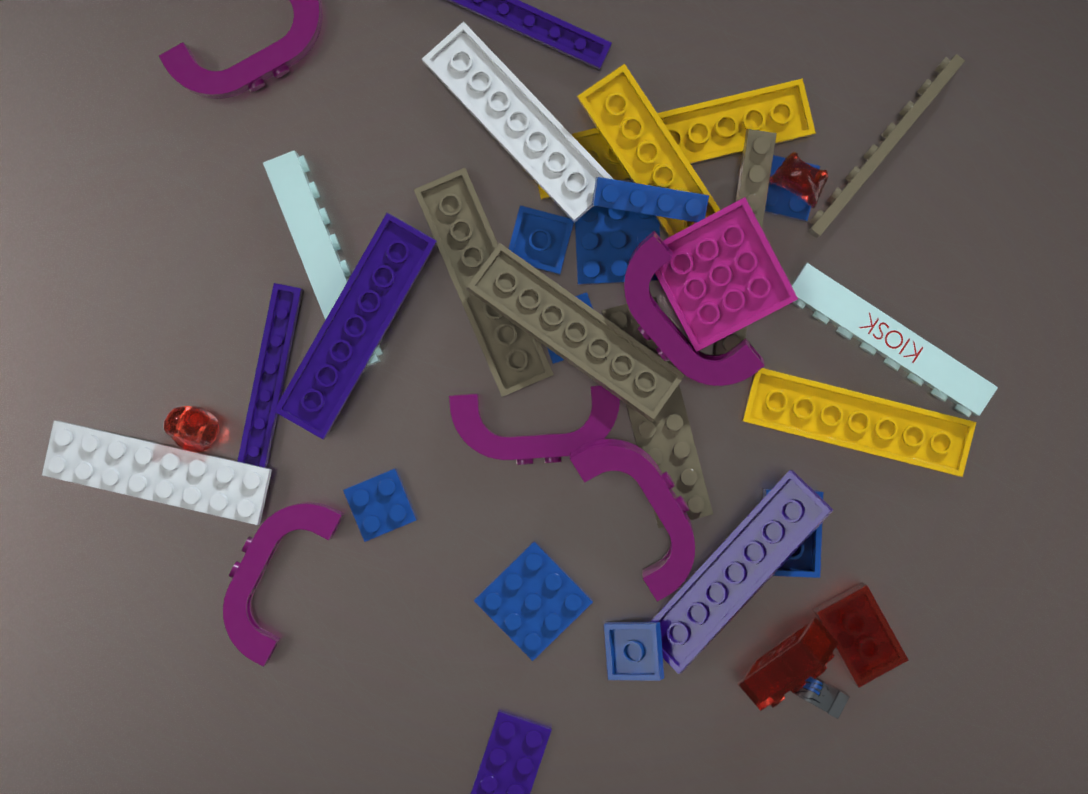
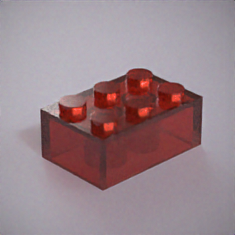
M861 582L813 609L850 678L858 688L909 661L869 587L865 583Z
M815 617L757 658L738 685L760 711L769 705L773 708L784 700L786 693L789 691L796 693L806 684L805 680L812 676L813 679H816L826 671L827 667L825 665L835 656L833 651L838 642Z

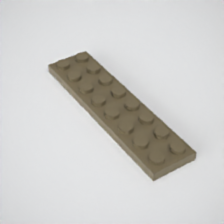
M466 168L413 189L433 237L437 241L436 244L501 396L504 397L553 376V371L539 341L466 290L469 283L498 246Z
M499 243L466 288L471 294L651 422L656 418L685 376L677 368L664 361L656 353L501 243Z
M656 296L653 297L654 301L658 304ZM627 304L601 310L602 315L660 356L656 351L658 348L656 343L652 339L647 341L639 332L638 327L640 325L634 319ZM680 385L677 386L652 422L626 404L636 445L653 458L662 473L668 472L675 484L672 490L677 497L681 495L689 507V511L686 512L689 519L693 520L713 515ZM654 510L658 528H663L664 525Z

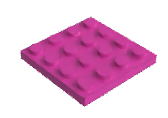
M746 197L663 240L673 252V255L655 274L696 352L799 299Z

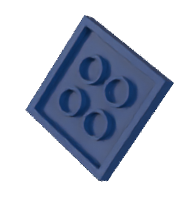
M600 206L590 208L575 222L578 285L624 283L628 262L637 246L653 231L660 237V222L656 216ZM655 273L651 281H659Z
M535 541L474 599V602L532 661L593 603L586 593Z

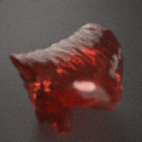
M793 152L785 158L782 165L770 177L769 183L781 186V188L789 190L792 194H796V196L800 197L801 200H804L814 209L827 182L828 171L810 166L798 157V153Z
M181 406L169 412L164 420V430L184 450L201 452L213 445L218 436L219 422L211 412L202 407Z

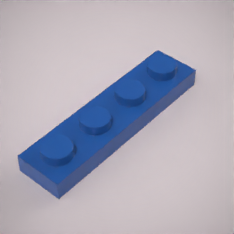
M596 177L592 205L699 222L705 219L709 195Z

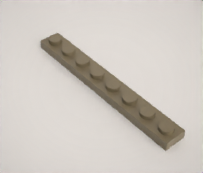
M956 54L950 60L947 57L942 60L935 69L939 73L933 81L927 79L917 91L920 97L915 103L909 101L899 112L902 116L901 120L896 125L891 122L881 134L885 138L878 147L873 144L865 153L863 158L867 161L860 169L855 166L845 178L848 181L847 185L842 190L837 187L827 199L831 203L824 212L819 209L811 218L809 223L813 226L808 230L809 233L818 238L965 62L963 58Z
M746 129L735 202L746 197L762 228L777 133ZM747 326L715 342L713 354L720 355L726 353L746 338Z

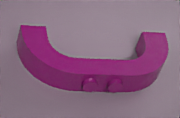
M290 0L294 18L288 33L280 40L228 69L210 71L200 67L189 47L184 42L159 55V58L168 73L180 85L196 95L211 99H225L240 95L248 90L254 92L265 85L264 81L273 76L279 78L290 71L289 67L299 62L311 51L321 31L323 18L321 1Z
M653 231L637 246L631 255L624 281L626 302L634 319L640 325L638 327L639 332L647 341L652 339L658 346L656 351L664 361L668 362L670 360L680 372L699 383L713 386L731 385L744 381L765 366L764 359L746 338L730 351L720 355L696 352L689 340L654 301L649 287L651 278L660 267L672 258L673 252L657 233Z
M590 386L591 412L588 420L582 427L570 433L517 437L498 436L484 425L480 416L479 394L449 396V403L455 429L468 446L489 458L516 460L517 465L533 464V458H544L545 463L562 462L561 457L570 456L571 451L595 440L604 439L615 424L619 412L620 399L602 386Z
M595 440L571 451L570 460L584 483L607 471H621L637 481L671 539L670 547L665 556L642 570L643 580L657 602L673 593L686 580L692 569L695 558V538L691 521L686 513L689 511V507L681 495L679 497L675 495L672 490L675 484L668 472L662 473L648 453L640 447L623 440Z
M320 503L294 504L272 514L259 527L254 538L249 536L242 548V552L245 555L241 563L236 561L229 573V577L232 580L224 597L223 620L230 640L248 659L264 667L269 662L280 640L279 637L265 631L255 622L251 613V598L281 539L290 531L307 530L330 540L336 532L344 513Z

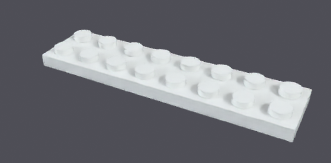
M462 22L422 58L423 63L574 223L594 206L592 205L596 177L613 178L465 22Z
M54 421L42 476L260 525L272 469L62 421Z

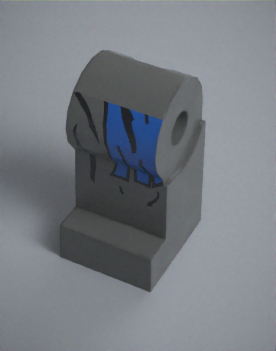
M803 671L800 672L791 689L792 693L836 719L840 717L850 698L844 691Z

